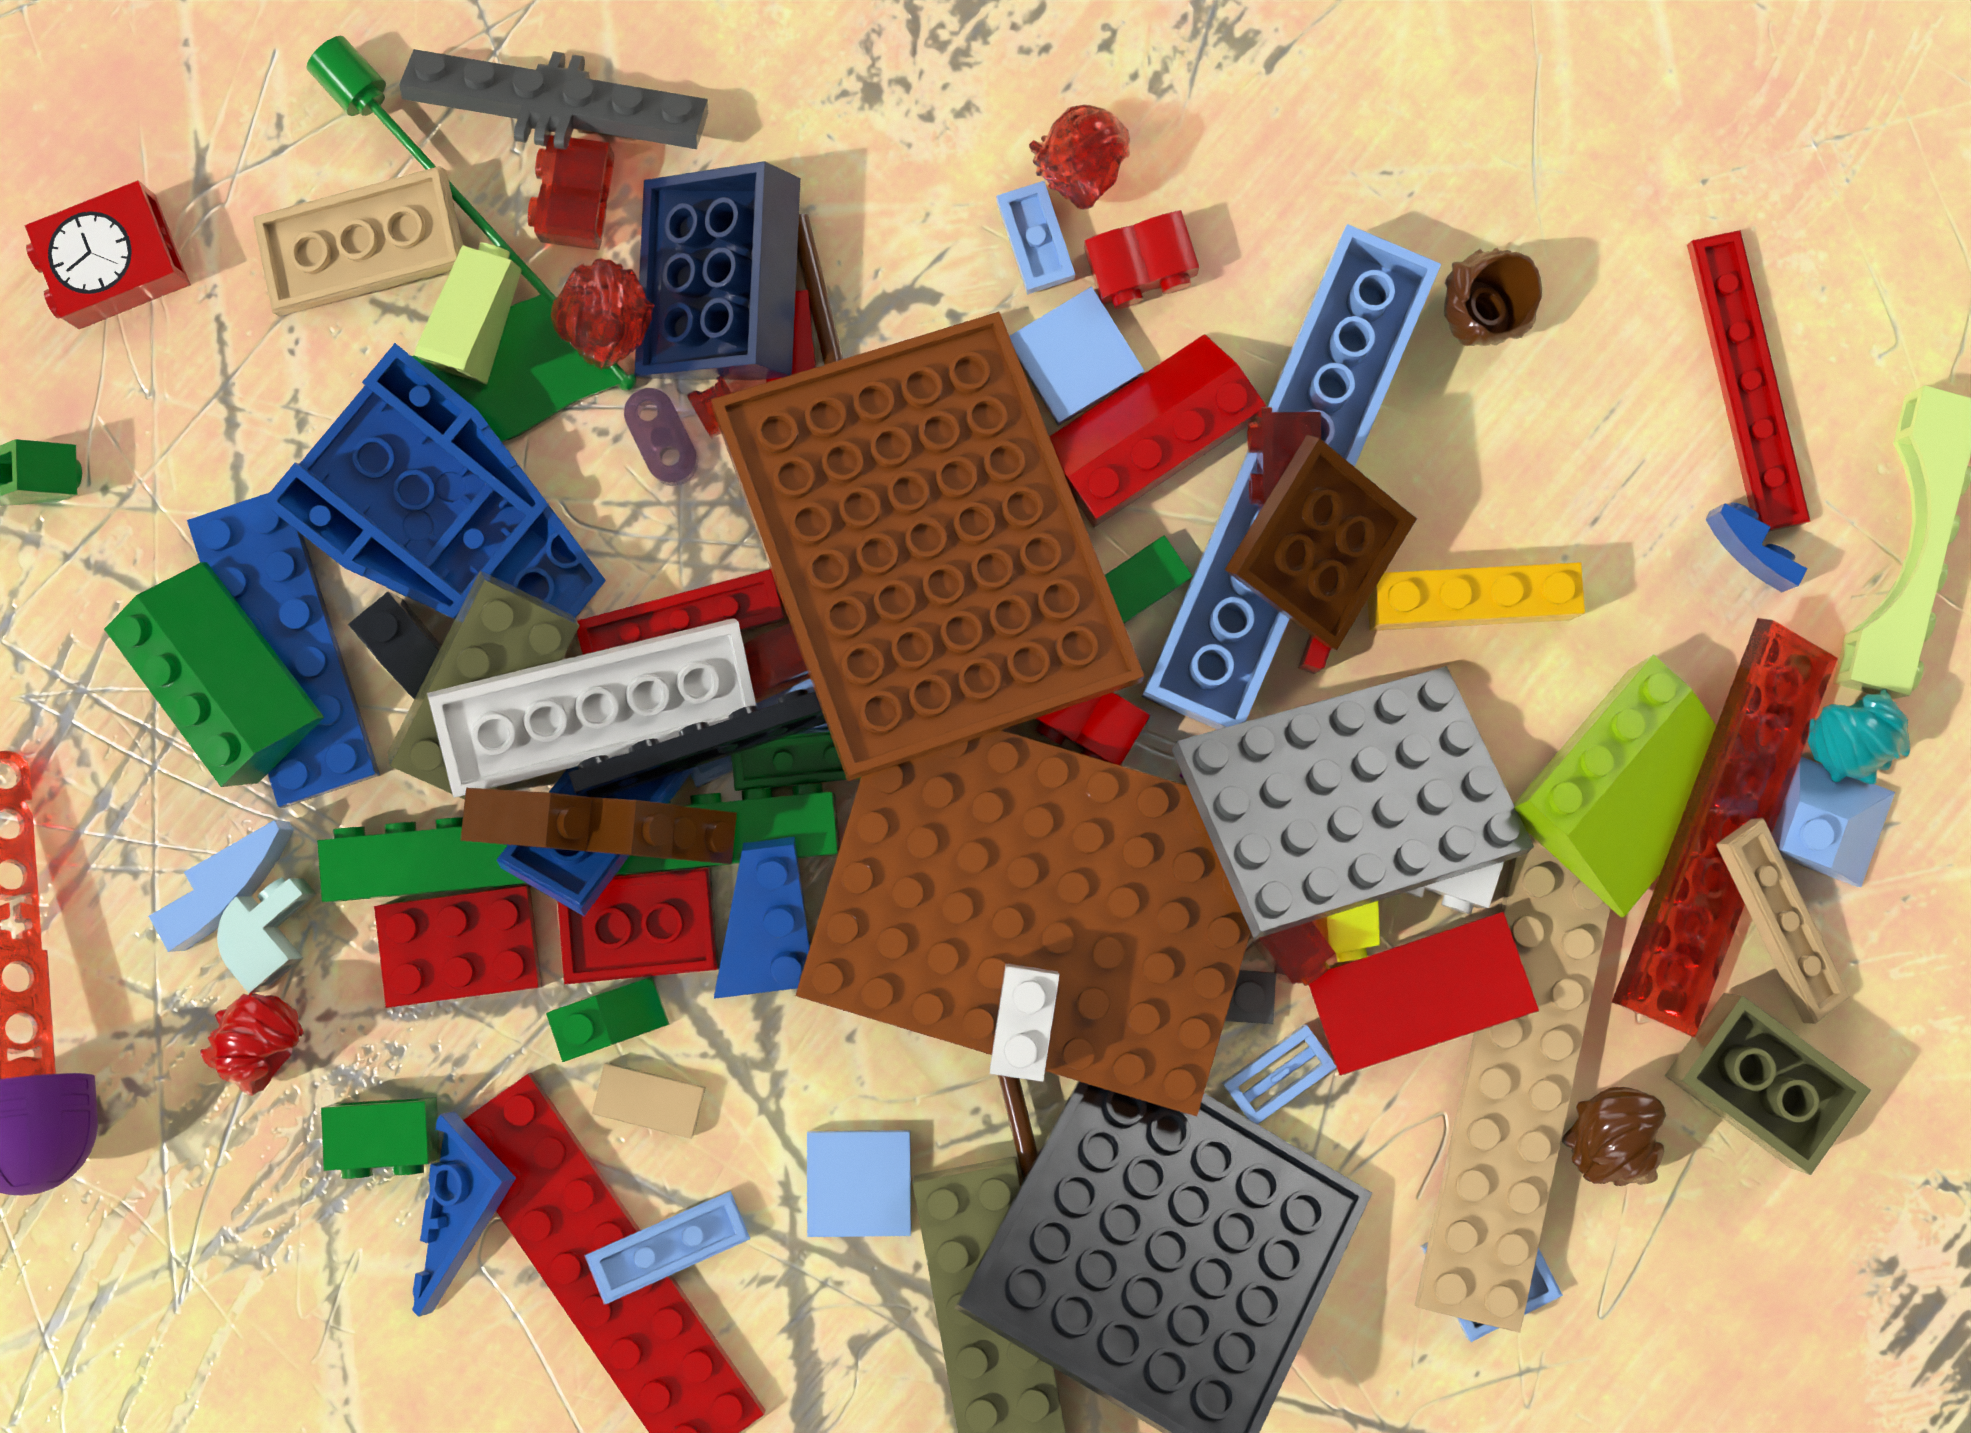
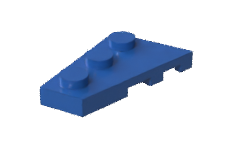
M795 837L743 843L714 999L798 988L811 943Z

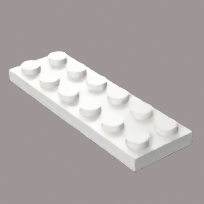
M735 618L427 693L454 798L465 795L466 788L490 789L576 767L591 757L607 755L609 758L627 754L629 753V748L640 741L656 738L660 743L678 737L679 731L689 725L699 722H708L709 726L729 720L728 716L740 708L756 706L739 622Z

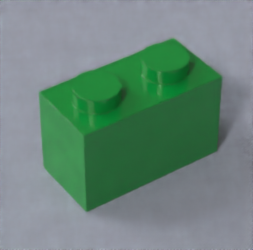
M437 1097L334 1103L322 1107L324 1171L341 1170L342 1179L373 1176V1168L392 1167L393 1175L424 1173V1164L440 1159L439 1132L436 1130L438 1119Z

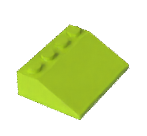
M1653 654L1625 673L1513 804L1526 831L1622 918L1638 902L1745 773L1746 769L1694 691Z

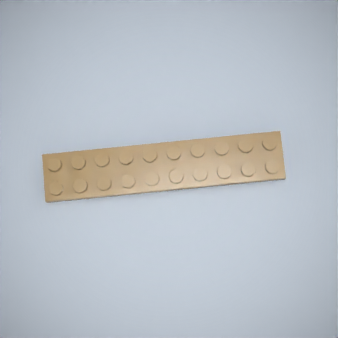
M1529 833L1528 835L1534 848L1526 855L1511 860L1500 912H1504L1539 1012L1477 1031L1473 1034L1415 1300V1306L1421 1309L1518 1333L1521 1332L1611 909Z

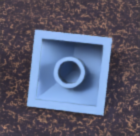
M1796 756L1773 819L1770 833L1783 859L1853 886L1862 887L1895 792L1847 776L1840 782H1834L1831 779L1830 773L1822 764L1802 756Z

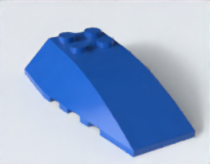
M396 343L393 344L362 381L365 386L300 463L295 462L262 501L265 506L345 569L431 607L453 619H456L480 571L573 615L574 618H576L606 581L479 411Z

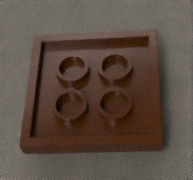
M1306 435L1224 570L1324 646L1338 650L1417 518L1323 440Z

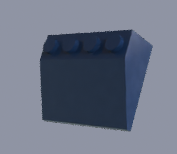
M766 161L644 180L635 377L751 381L782 378L792 375L801 178Z

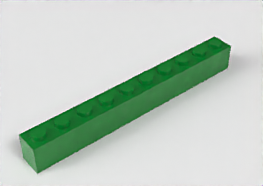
M823 783L792 786L793 795L773 797L772 788L741 791L742 800L722 802L721 793L691 795V805L684 806L737 813L732 864H739L743 843L795 837L798 858L838 855L840 849L836 796L833 792H823ZM463 817L436 819V829L416 831V822L384 824L385 834L366 836L365 827L333 829L334 839L317 840L322 902H340L527 883L500 868L497 858L507 845L461 841ZM630 855L616 875L732 864Z

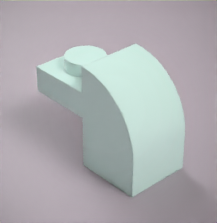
M281 877L259 893L258 898L261 903L258 904L252 896H236L224 910L217 932L219 952L227 968L248 993L264 992L303 959L278 926L316 895L305 879L289 878L285 881Z

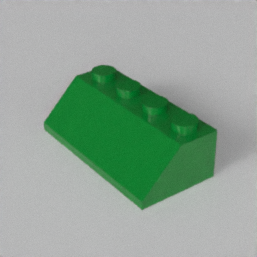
M200 562L137 594L104 628L220 787L259 783L324 718L207 562Z

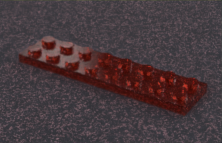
M1757 618L1612 999V1003L1694 1038L1745 906L1716 844L1751 819L1764 818L1772 834L1809 736L1810 719H1815L1838 659L1836 656L1774 620Z

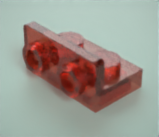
M1261 407L1256 416V422H1248V452L1257 453V473L1249 474L1250 505H1258V514L1306 435L1321 439V412H1272V407Z

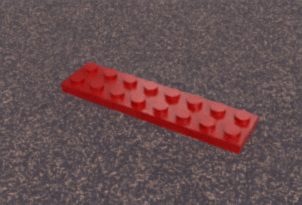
M528 1073L463 1119L470 1129L516 1177L496 1212L649 1433H740L765 1414L766 1410L672 1275L610 1303H603L584 1255L641 1230L532 1073Z

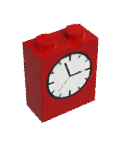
M139 180L24 225L31 243L26 245L28 257L34 268L39 273L43 272L49 288L44 290V298L50 311L57 319L61 318L79 330L191 285L157 197Z

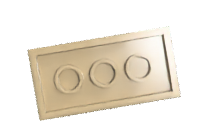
M441 166L253 217L272 313L278 316L288 315L449 272L462 247L447 170Z

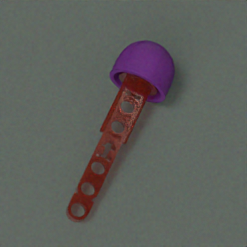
M4 750L0 751V763H5L12 767L16 774V783L12 788H0V813L5 812L13 815L18 820L20 828L16 838L7 839L0 836V863L8 862L18 866L22 872L23 880L17 889H6L0 885V900L10 901L20 897L24 898V903L20 902L13 906V919L16 923H23L25 930L18 933L15 939H12L11 932L9 930H1L0 926V1193L24 1196L53 1189L67 1181L82 1167L90 1155L96 1140L98 1113L95 1075L85 1073L56 1074L48 950H42L34 820L33 814L27 805L32 800L31 775L29 766L22 756L15 752ZM10 902L0 905V923L10 917ZM19 964L27 970L30 979L29 985L24 991H12L3 983L2 973L7 965ZM11 1016H23L32 1024L33 1033L27 1043H15L7 1036L5 1027L6 1022ZM29 1050L34 1051V1057L23 1056L9 1061L7 1053L17 1055Z

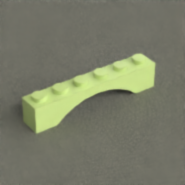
M1926 385L1905 395L1893 442L1904 466L1911 493L1912 526L1908 551L1899 576L1882 603L1865 621L1844 636L1833 684L1874 695L1880 693L1881 689H1886L1892 699L1910 696L1912 690L1918 687L1922 679L1924 664L1919 659L1923 643L1930 638L1935 627L1936 614L1931 611L1935 595L1941 591L1947 579L1948 565L1944 563L1948 544L1954 541L1960 527V516L1956 515L1960 496L1965 494L1971 482V467L1968 466L1971 455V398Z

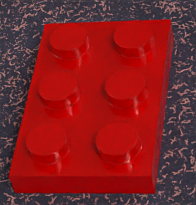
M530 886L374 906L386 1008L542 987Z

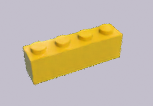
M1581 562L1386 572L1367 600L1369 631L1569 621L1585 614Z

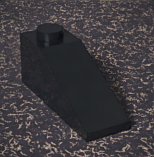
M388 591L348 625L380 664L415 699L442 645L402 598Z

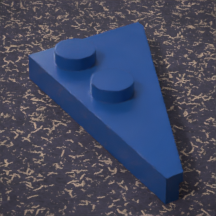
M455 1111L440 1114L436 1122V1130L442 1131L444 1134L440 1162L430 1165L428 1179L430 1193L425 1200L420 1241L428 1243L425 1269L422 1272L415 1273L413 1286L414 1306L412 1310L418 1317L433 1313L516 1179Z

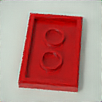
M710 868L613 877L585 916L557 901L564 984L719 970Z

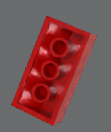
M1204 334L1049 437L1074 500L1093 528H1095L1258 420L1264 412L1266 404L1240 366Z

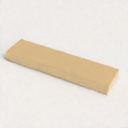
M1764 818L1751 819L1716 845L1802 1022L1816 1024L1850 998Z

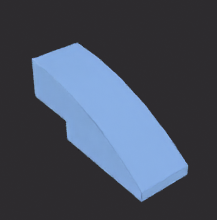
M273 820L184 872L193 891L148 916L168 952L186 951L218 929L224 910L236 896H252L279 860L294 831L289 821Z

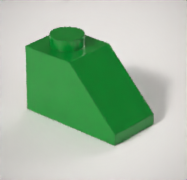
M15 439L0 445V506L56 503L78 495L77 489L82 480V467L76 459V445Z
M653 976L546 1013L562 1062L669 1025Z

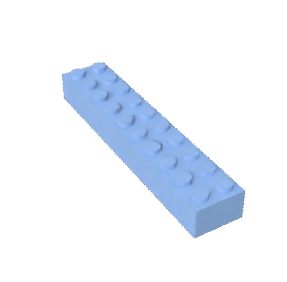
M1349 224L1346 225L1329 260L1141 697L1217 730L1246 722L1289 618L1224 569L1306 435L1320 438L1355 467L1440 269V263Z

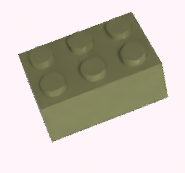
M1727 993L1722 994L1665 1074V1077L1786 1166L1808 1175H1812L1871 1091V1089L1742 995Z

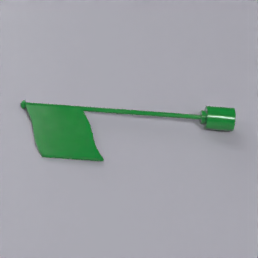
M335 36L320 45L309 58L306 69L349 116L358 114L367 116L374 113L426 170L436 167L381 107L385 99L383 92L386 82L344 36ZM449 181L453 200L495 246L510 252L508 259L512 260L522 269L521 274L540 295L510 307L487 385L440 371L418 357H412L476 408L501 442L522 435L577 401L616 386L625 391L634 388L636 385L635 375H627Z

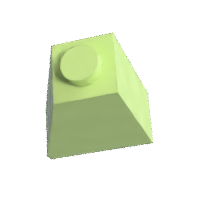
M483 242L480 243L478 250L462 245L418 341L414 356L440 371L487 385L522 270L512 260L508 259L509 251Z

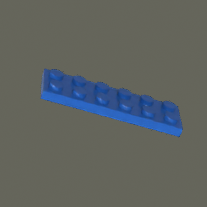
M266 493L188 519L187 523L199 561L207 562L324 716L268 773L278 807L285 808L380 776L304 537L262 503L269 494Z

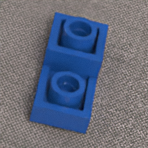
M1724 503L1709 512L1706 522L1723 547L1750 573L1780 592L1788 591L1800 585L1808 568L1794 562L1795 555L1789 550L1774 544H1767L1766 547L1762 545L1770 526L1757 520L1759 515L1756 511L1739 503H1730V505Z

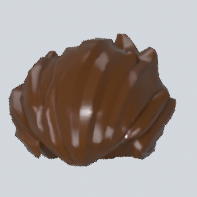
M1498 248L1493 249L1491 252H1483L1479 249L1468 256L1463 262L1452 263V271L1445 279L1447 290L1444 316L1449 322V328L1453 336L1462 345L1487 346L1492 344L1497 346L1505 342L1509 337L1513 339L1522 338L1526 332L1532 329L1542 298V284L1539 270L1529 256L1509 250L1499 251Z
M1611 1087L1600 1092L1590 1100L1578 1102L1576 1109L1579 1117L1563 1136L1562 1143L1571 1148L1573 1153L1571 1157L1572 1162L1584 1174L1583 1178L1593 1184L1613 1182L1615 1186H1625L1629 1183L1643 1185L1655 1182L1658 1179L1657 1168L1665 1152L1663 1144L1656 1142L1655 1139L1666 1117L1665 1107L1662 1102L1655 1096L1628 1087Z

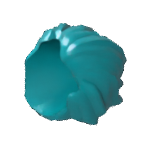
M1881 689L1880 693L1876 695L1867 694L1863 699L1851 706L1831 704L1823 707L1822 713L1817 720L1814 718L1810 719L1808 745L1814 759L1822 763L1834 782H1840L1847 776L1867 784H1875L1878 770H1888L1891 767L1892 760L1900 758V754L1906 757L1909 755L1908 719L1899 709L1896 702L1892 700L1887 690Z

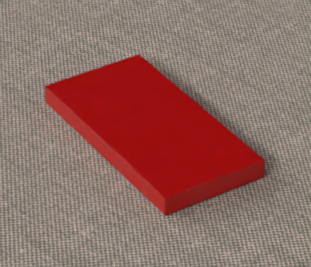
M1504 912L1306 977L1340 1076L1539 1012Z

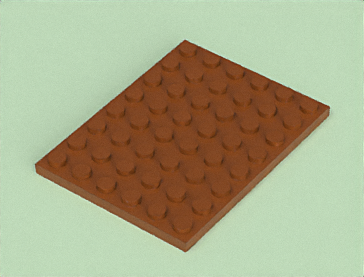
M1000 312L711 399L714 415L847 781L1142 683L1145 677Z
M999 730L861 777L795 996L992 1055L1005 964L1058 971L1059 981L1045 1071L1197 1117L1251 931L1187 785Z

